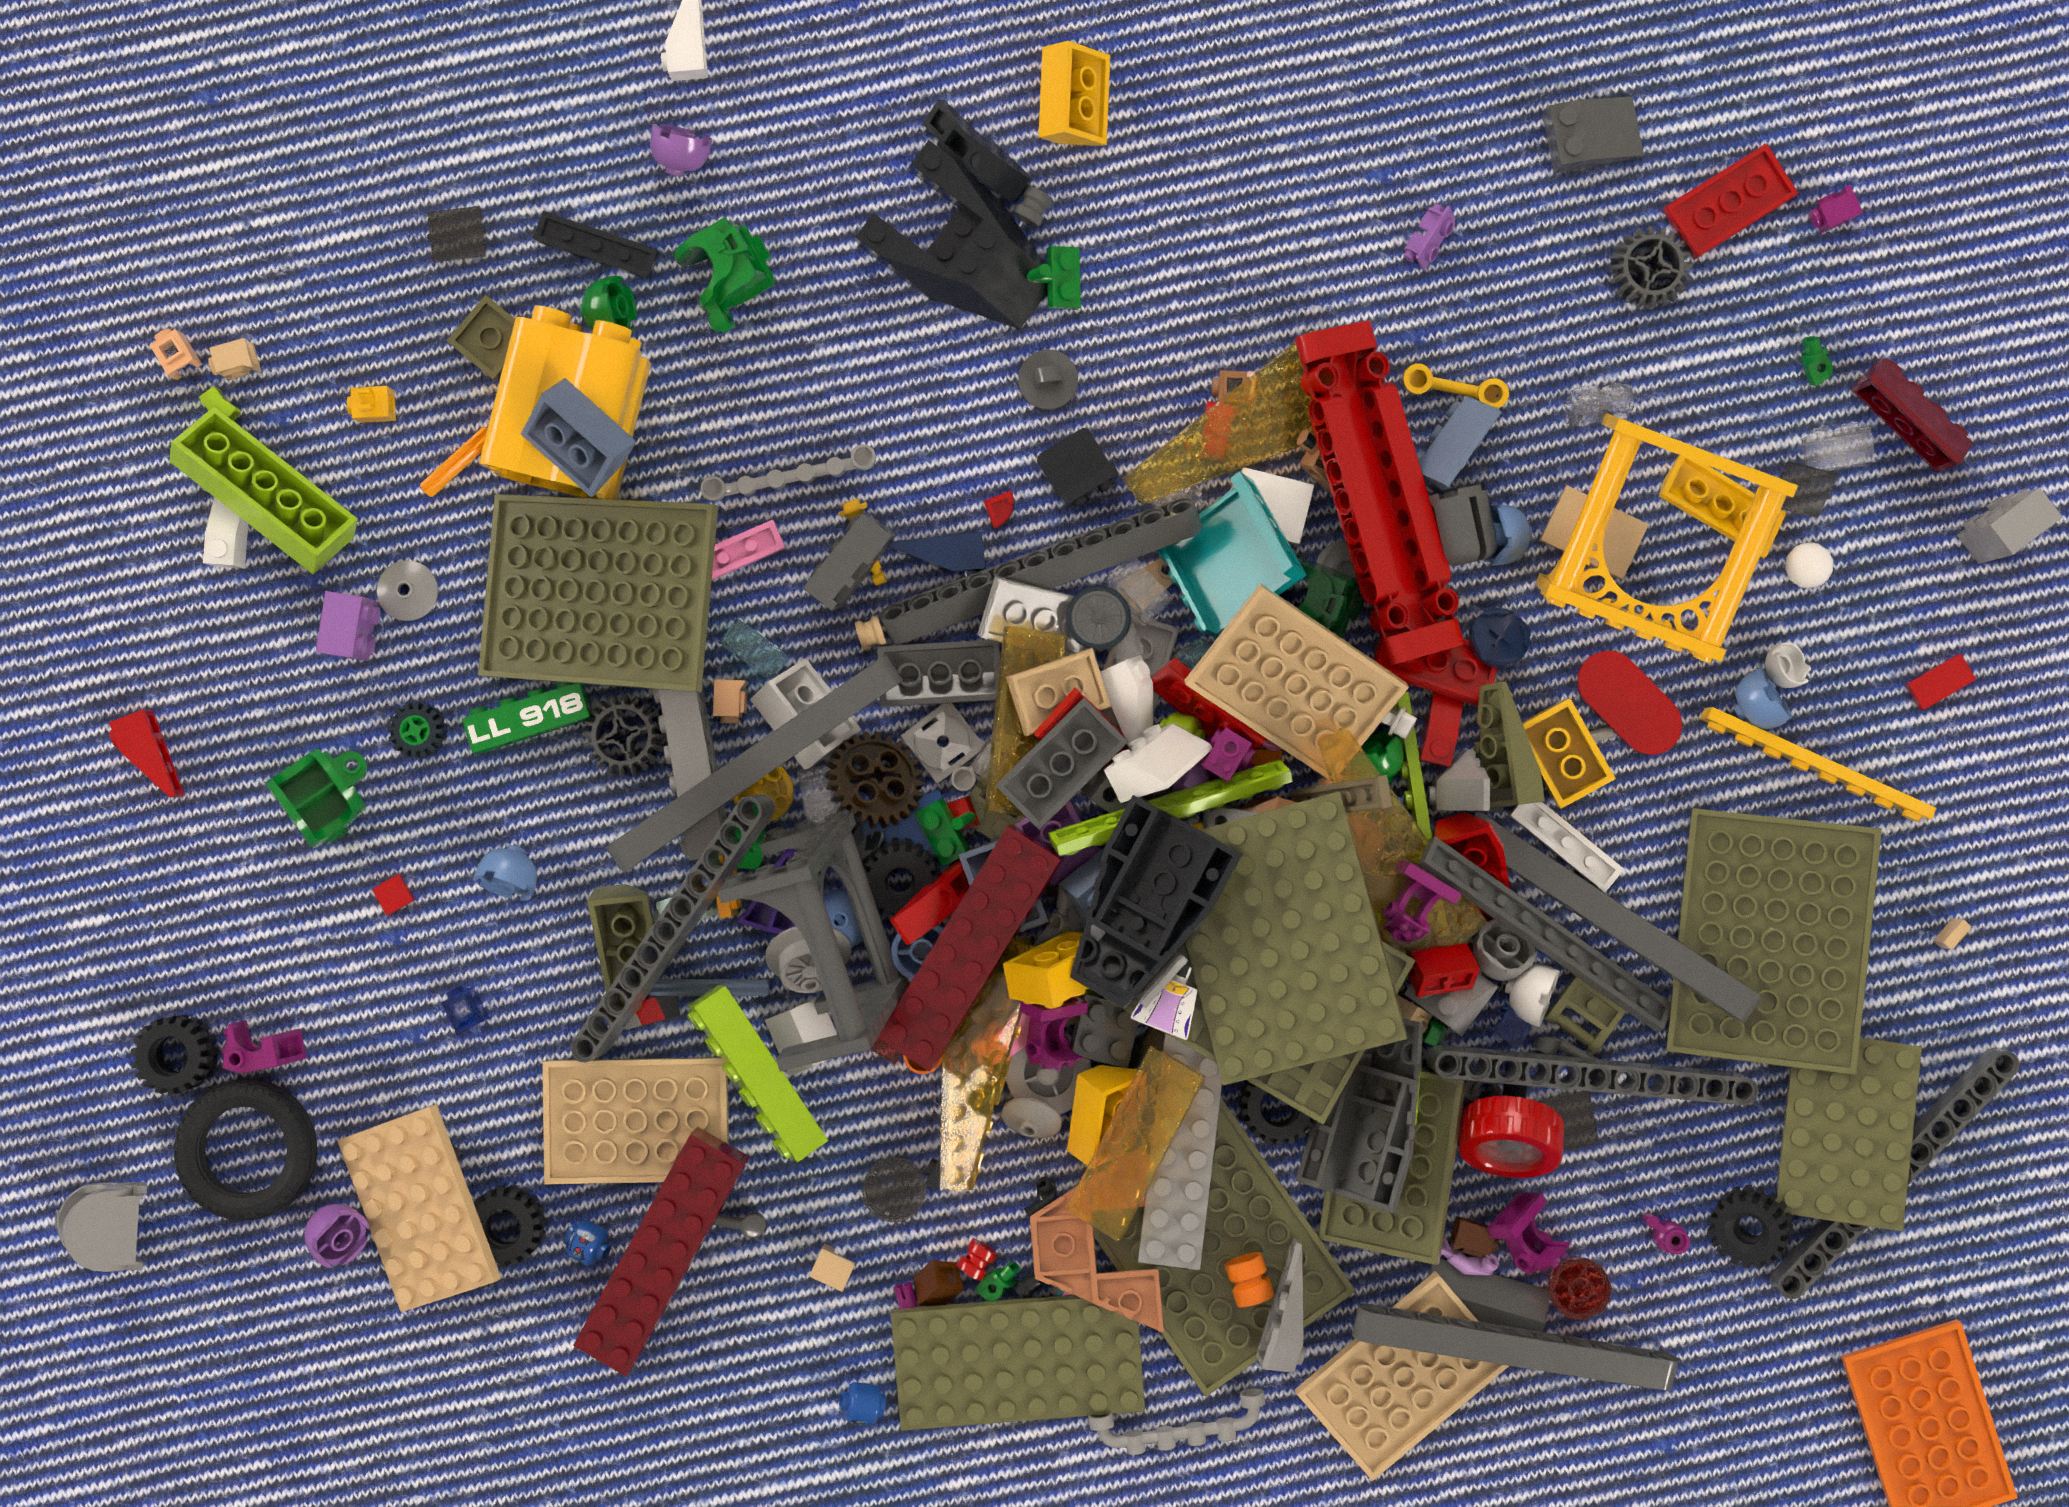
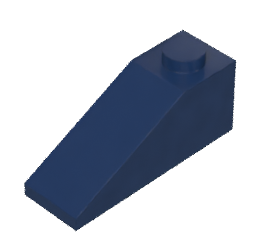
M982 532L890 541L893 551L951 573L962 574V578L986 569Z

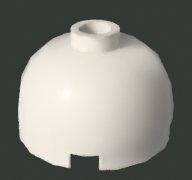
M1532 964L1529 970L1516 980L1508 981L1505 993L1510 994L1509 1005L1518 1019L1527 1024L1540 1027L1548 1010L1552 992L1554 993L1559 970L1547 965Z

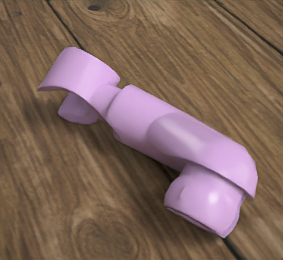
M1443 1237L1441 1256L1447 1257V1261L1462 1274L1488 1276L1493 1274L1498 1268L1499 1261L1493 1254H1490V1256L1486 1255L1483 1258L1477 1256L1466 1257L1459 1250H1452L1445 1237Z

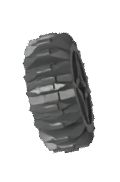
M1648 226L1645 233L1640 228H1637L1633 236L1626 234L1623 237L1624 243L1619 242L1615 246L1618 253H1613L1610 256V260L1616 264L1611 265L1608 272L1617 274V276L1611 279V284L1620 283L1621 287L1616 293L1620 295L1625 291L1628 294L1625 298L1626 303H1630L1635 298L1637 299V308H1641L1645 301L1648 309L1655 308L1656 303L1662 308L1668 304V300L1674 302L1678 299L1677 293H1683L1686 290L1684 283L1691 280V275L1684 271L1690 270L1693 264L1684 262V260L1691 255V252H1681L1680 249L1685 245V241H1679L1676 244L1673 241L1676 238V233L1672 232L1668 237H1665V228L1662 227L1656 234L1652 226ZM1652 246L1647 256L1638 255L1636 258L1630 256L1632 250L1637 247ZM1663 252L1669 257L1672 265L1663 260ZM1650 261L1652 263V269L1655 270L1651 275L1649 272L1650 269L1646 265ZM1629 271L1636 273L1639 278V284L1632 279ZM1655 279H1671L1666 288L1649 290L1650 285L1654 283Z
M623 694L621 704H619L618 698L613 695L610 697V707L602 700L599 702L603 710L601 713L596 709L590 711L596 717L595 721L585 720L584 724L592 726V731H583L582 736L591 737L592 742L585 743L584 748L595 749L588 756L590 760L601 757L597 763L599 769L609 764L608 774L613 775L617 767H619V775L625 777L627 767H629L632 775H638V764L643 770H648L647 758L653 762L658 761L657 756L652 754L653 749L661 752L664 750L663 746L656 745V740H664L666 735L657 734L656 729H660L659 722H653L660 713L653 711L648 714L647 712L652 706L649 702L644 703L640 708V697L635 696L630 704L629 695ZM630 710L635 712L643 719L645 725L631 727L622 711ZM611 715H614L613 730L601 737L605 721ZM623 727H625V731L636 732L626 738V744H623L624 740L612 739L622 734ZM648 734L645 748L635 757L636 740ZM617 744L622 753L625 754L626 761L614 759L605 751L603 746Z

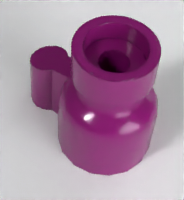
M1651 1213L1644 1214L1643 1222L1653 1228L1652 1239L1657 1247L1673 1254H1682L1688 1250L1690 1239L1682 1226L1672 1220L1659 1221Z

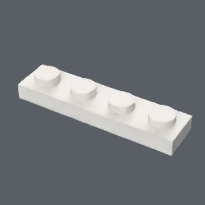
M1543 802L1516 805L1509 814L1512 819L1603 893L1610 888L1624 870V868Z

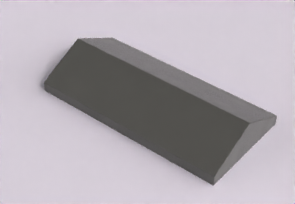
M976 640L877 646L878 659L887 655L903 678L902 682L880 696V707L998 701L1002 683L998 641Z
M1083 698L995 786L1040 830L1128 741Z
M1440 1258V1264L1438 1265L1430 1264L1427 1277L1436 1271L1479 1322L1543 1331L1547 1320L1551 1295L1550 1289L1494 1273L1488 1276L1464 1275L1443 1258Z

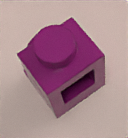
M1848 185L1837 194L1832 193L1818 200L1819 206L1809 211V219L1812 225L1818 228L1820 234L1855 219L1863 211L1851 185Z

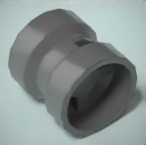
M1028 186L1023 193L1024 201L1021 204H1017L1013 215L1027 225L1039 228L1043 221L1042 215L1045 210L1050 209L1053 199L1043 191Z

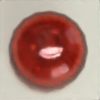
M1573 1256L1561 1260L1560 1264L1552 1269L1548 1276L1547 1289L1550 1301L1560 1313L1570 1319L1583 1321L1604 1311L1610 1301L1612 1287L1602 1266L1589 1258Z

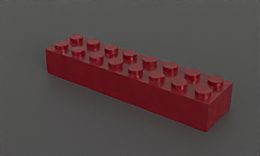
M1008 825L901 997L878 1038L926 1070L930 1071L935 1068L1065 857L1059 856L1056 851L1015 825Z
M697 1127L689 1135L573 1344L574 1347L624 1376L629 1374L637 1363L748 1164L750 1156L700 1127Z

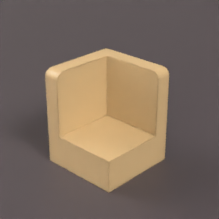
M824 1243L809 1277L843 1292L855 1263L834 1253L835 1248Z

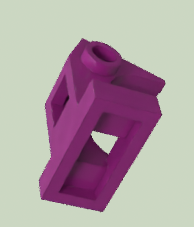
M1225 727L1223 731L1218 729L1212 739L1206 738L1205 741L1211 744L1212 750L1199 762L1202 764L1201 767L1206 769L1208 775L1212 778H1222L1228 783L1234 773L1256 767V765L1250 762L1256 752L1252 749L1253 743Z
M1400 860L1395 871L1407 878L1395 901H1391L1385 908L1383 917L1386 919L1382 928L1390 932L1394 939L1410 943L1430 933V923L1426 921V918L1433 905L1439 899L1456 905L1461 893L1414 864ZM1411 896L1421 901L1413 917L1404 913L1406 904Z
M1076 996L1063 1001V1005L1060 1007L1049 1009L1045 1008V1005L1035 1003L1024 1004L1021 1001L1020 1011L1030 1016L1025 1046L1029 1064H1042V1069L1061 1070L1063 1069L1062 1064L1066 1063V1067L1070 1068L1074 1067V1061L1083 1059L1082 1056L1070 1049L1069 1039L1064 1035V1026L1069 1018L1086 1014L1088 1002Z
M247 1020L231 1023L223 1032L227 1038L222 1048V1057L224 1058L222 1068L241 1074L273 1068L307 1058L301 1028L260 1038L262 1047L252 1041Z
M1518 1192L1487 1227L1491 1238L1504 1239L1516 1266L1527 1275L1538 1270L1543 1273L1551 1267L1556 1268L1560 1264L1557 1260L1559 1257L1563 1259L1567 1256L1565 1250L1570 1245V1242L1552 1241L1546 1232L1539 1231L1536 1227L1535 1217L1547 1203L1543 1193Z

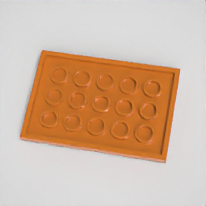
M1955 1319L1841 1356L1889 1507H1992L2018 1498L1961 1321Z

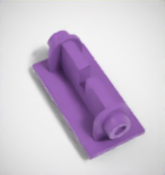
M1435 204L1433 208L1429 207L1418 226L1419 229L1426 231L1425 236L1415 231L1404 248L1405 254L1403 257L1410 262H1414L1417 259L1421 269L1424 271L1429 262L1432 263L1436 259L1443 239L1448 237L1454 229L1456 219L1449 206L1445 209L1438 204Z

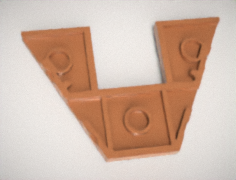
M1143 1144L1030 1216L1035 1279L1055 1286L1062 1291L1088 1300L1095 1305L1116 1312L1128 1319L1135 1320L1159 1332H1164L1159 1268L1097 1273L1092 1211L1145 1206L1149 1154L1148 1144Z

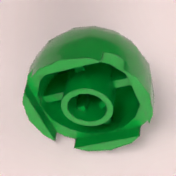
M621 276L601 278L586 289L582 304L580 305V314L592 331L595 321L599 320L624 326L632 330V333L634 332L635 328H630L631 320L637 319L635 299L629 285L623 286L620 280H624Z
M1389 730L1372 733L1367 738V742L1363 743L1345 767L1355 780L1387 775L1388 784L1391 783L1393 776L1400 771L1404 762L1405 753L1400 737L1396 734H1393V736L1388 735Z

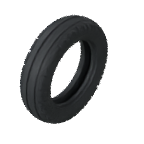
M257 1079L228 1081L203 1093L191 1104L182 1117L174 1142L176 1171L190 1197L205 1210L222 1218L237 1221L266 1218L288 1207L306 1188L312 1177L317 1159L316 1132L306 1109L285 1089L273 1083ZM250 1107L263 1111L276 1121L284 1134L287 1146L285 1165L278 1178L264 1190L241 1192L231 1189L215 1177L208 1165L205 1152L208 1132L216 1119L229 1109Z

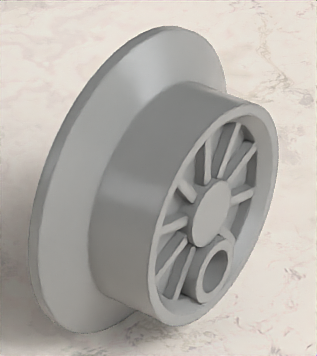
M795 926L774 937L767 946L765 959L768 968L780 977L783 985L799 993L823 991L810 950L799 929ZM832 927L844 964L846 965L851 956L850 941L843 932Z
M1064 1032V1035L1067 1036L1070 1042L1072 1036ZM1023 1047L1007 1060V1085L1014 1098L1029 1097L1039 1099L1050 1104L1059 1114H1062L1073 1108L1077 1074L1091 1069V1063L1089 1059L1083 1058L1082 1060L1074 1061V1067L1067 1068L1066 1063H1064L1061 1070L1042 1069V1064H1029L1025 1047Z

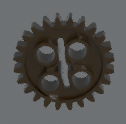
M867 731L863 733L861 739L854 734L849 742L844 740L839 746L840 749H835L832 754L833 758L827 763V767L831 770H828L825 778L832 781L826 786V790L835 791L830 801H840L841 804L837 811L847 809L849 813H853V816L858 817L859 826L865 820L869 821L870 829H873L878 821L883 829L888 826L889 821L896 826L901 818L904 820L908 818L911 814L910 811H914L918 806L916 801H919L923 796L918 790H921L925 782L917 780L923 774V770L914 769L919 759L910 760L908 756L912 749L902 751L903 741L900 740L895 745L892 744V735L890 734L885 740H881L880 732H876L872 739ZM880 760L887 761L891 768L884 767ZM851 764L859 765L863 772L856 771ZM887 788L894 789L898 797L892 796ZM858 792L865 793L869 797V801L862 799Z

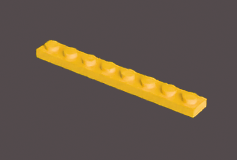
M1714 707L1704 708L1700 720L1708 723L1707 728L1714 732L1724 734L1727 731L1736 735L1734 740L1743 745L1752 747L1753 744L1764 748L1762 753L1775 759H1780L1781 756L1791 760L1790 765L1804 772H1807L1808 769L1819 773V779L1834 785L1837 781L1847 785L1846 791L1854 795L1863 797L1864 794L1875 798L1873 803L1889 810L1893 806L1902 810L1901 815L1909 820L1919 822L1920 819H1932L1937 809Z

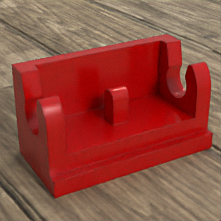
M1467 943L1411 951L1409 955L1415 962L1413 964L1414 969L1411 968L1408 973V978L1415 989L1417 997L1473 989L1480 971V966Z

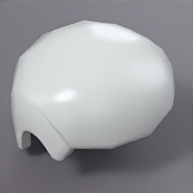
M1812 542L1803 543L1794 547L1786 557L1785 571L1789 580L1799 587H1819L1828 581L1833 572V559L1829 550L1820 544Z
M1790 642L1777 644L1769 650L1765 659L1766 674L1774 684L1782 688H1794L1809 681L1805 677L1811 670V667L1805 663L1804 654L1797 645Z

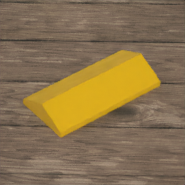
M1678 455L1663 480L1659 497L1733 541L1738 536L1755 496V493L1710 466ZM1782 509L1760 556L1763 559L1768 555L1787 513Z

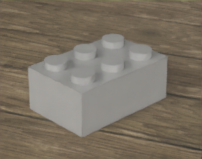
M2040 487L2030 491L2024 488L2016 494L2012 492L2005 497L2000 496L1986 506L1989 511L1980 516L1976 514L1963 523L1965 529L1957 534V536L1978 564L2014 555L2060 520L2062 515Z

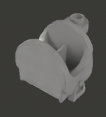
M145 1182L87 1184L75 1190L65 1199L60 1210L55 1211V1229L58 1231L63 1246L74 1261L82 1267L93 1271L143 1270V1261L141 1258H136L139 1199H143L142 1194H147V1184Z

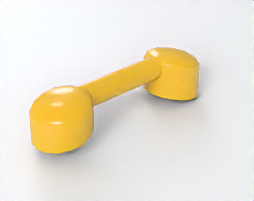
M1423 364L1409 366L1402 375L1403 387L1413 395H1420L1428 389L1474 397L1476 400L1494 408L1502 407L1509 398L1508 386L1497 378L1488 379L1479 386L1433 377L1431 370Z

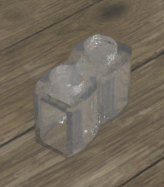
M1624 383L1609 384L1602 389L1589 385L1580 386L1571 390L1564 403L1566 423L1572 426H1587L1596 421L1602 423L1606 413L1626 420L1635 407L1632 386Z

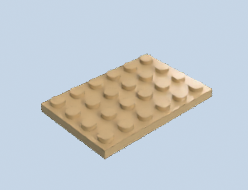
M1261 583L1184 680L1188 687L1332 782L1409 688L1405 681Z
M721 1057L594 1059L586 1063L577 1060H545L542 1062L544 1184L664 1182L689 1135L697 1127L729 1144L728 1077L721 1067L725 1063Z
M437 1104L337 1140L401 1312L485 1286L501 1279Z
M1436 1271L1392 1307L1478 1321ZM1354 1339L1295 1389V1392L1373 1481L1509 1366L1370 1344Z

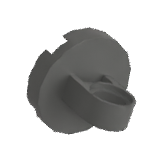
M1041 350L1033 353L1023 362L1019 371L1018 386L1022 397L1030 405L1041 411H1055L1065 407L1074 397L1078 389V373L1075 364L1067 355L1057 350Z

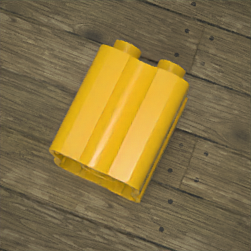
M535 305L531 319L525 317L515 318L479 464L493 470V473L497 476L581 498L617 500L627 459L593 497H590L521 435V432L541 394L566 378L633 438L651 363L648 359L641 356L640 347L642 342L631 337L632 330L629 328L596 320L592 334L583 333L581 326L570 322L572 317L570 314L557 309Z

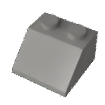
M1478 973L1473 989L1417 997L1415 989L1411 984L1404 994L1419 1007L1462 1037L1498 987Z

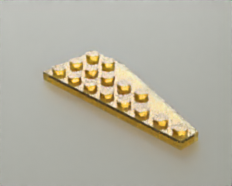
M1309 329V330H1308L1306 333H1304V334H1307V333H1310V332H1314L1315 329ZM1295 341L1122 478L1139 503L1150 502L1298 448L1300 446L1297 445V439L1304 430L1308 429L1314 433L1308 412V405L1312 399L1301 388L1300 380L1304 372Z
M1341 727L1319 744L1323 761L1332 783L1381 776L1347 727ZM1390 787L1392 807L1347 813L1378 929L1388 945L1409 956L1411 951L1463 944L1488 924L1476 905L1461 895L1456 905L1445 902L1442 899H1439L1433 905L1426 918V921L1430 923L1429 929L1431 931L1423 938L1416 939L1410 943L1394 939L1391 933L1382 927L1386 919L1383 917L1385 908L1391 901H1395L1407 878L1397 873L1395 869L1400 860L1410 862L1427 872L1418 863L1429 840ZM1411 896L1406 904L1404 913L1413 917L1421 901Z
M1015 938L943 1054L940 1191H971L974 1188L984 1155L981 1153L985 1136L986 1133H990L993 1124L990 1121L995 1105L999 1104L1012 1058L1009 1056L1014 1039L1019 1037L1021 1027L1018 1026L1022 1015L1020 1011L1021 1001L1009 998L1003 963L1030 950V938Z

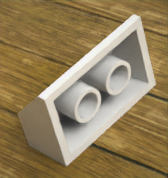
M805 658L767 682L750 700L775 731L832 691ZM850 717L794 757L803 769L808 771L832 754L836 748H839L844 740L848 741L854 734L859 733L861 728Z
M1157 724L1146 729L1143 732L1144 737L1129 743L1128 750L1116 754L1112 758L1114 762L1104 772L1120 803L1129 801L1132 795L1142 797L1169 788L1212 750L1211 744L1174 724L1162 728Z

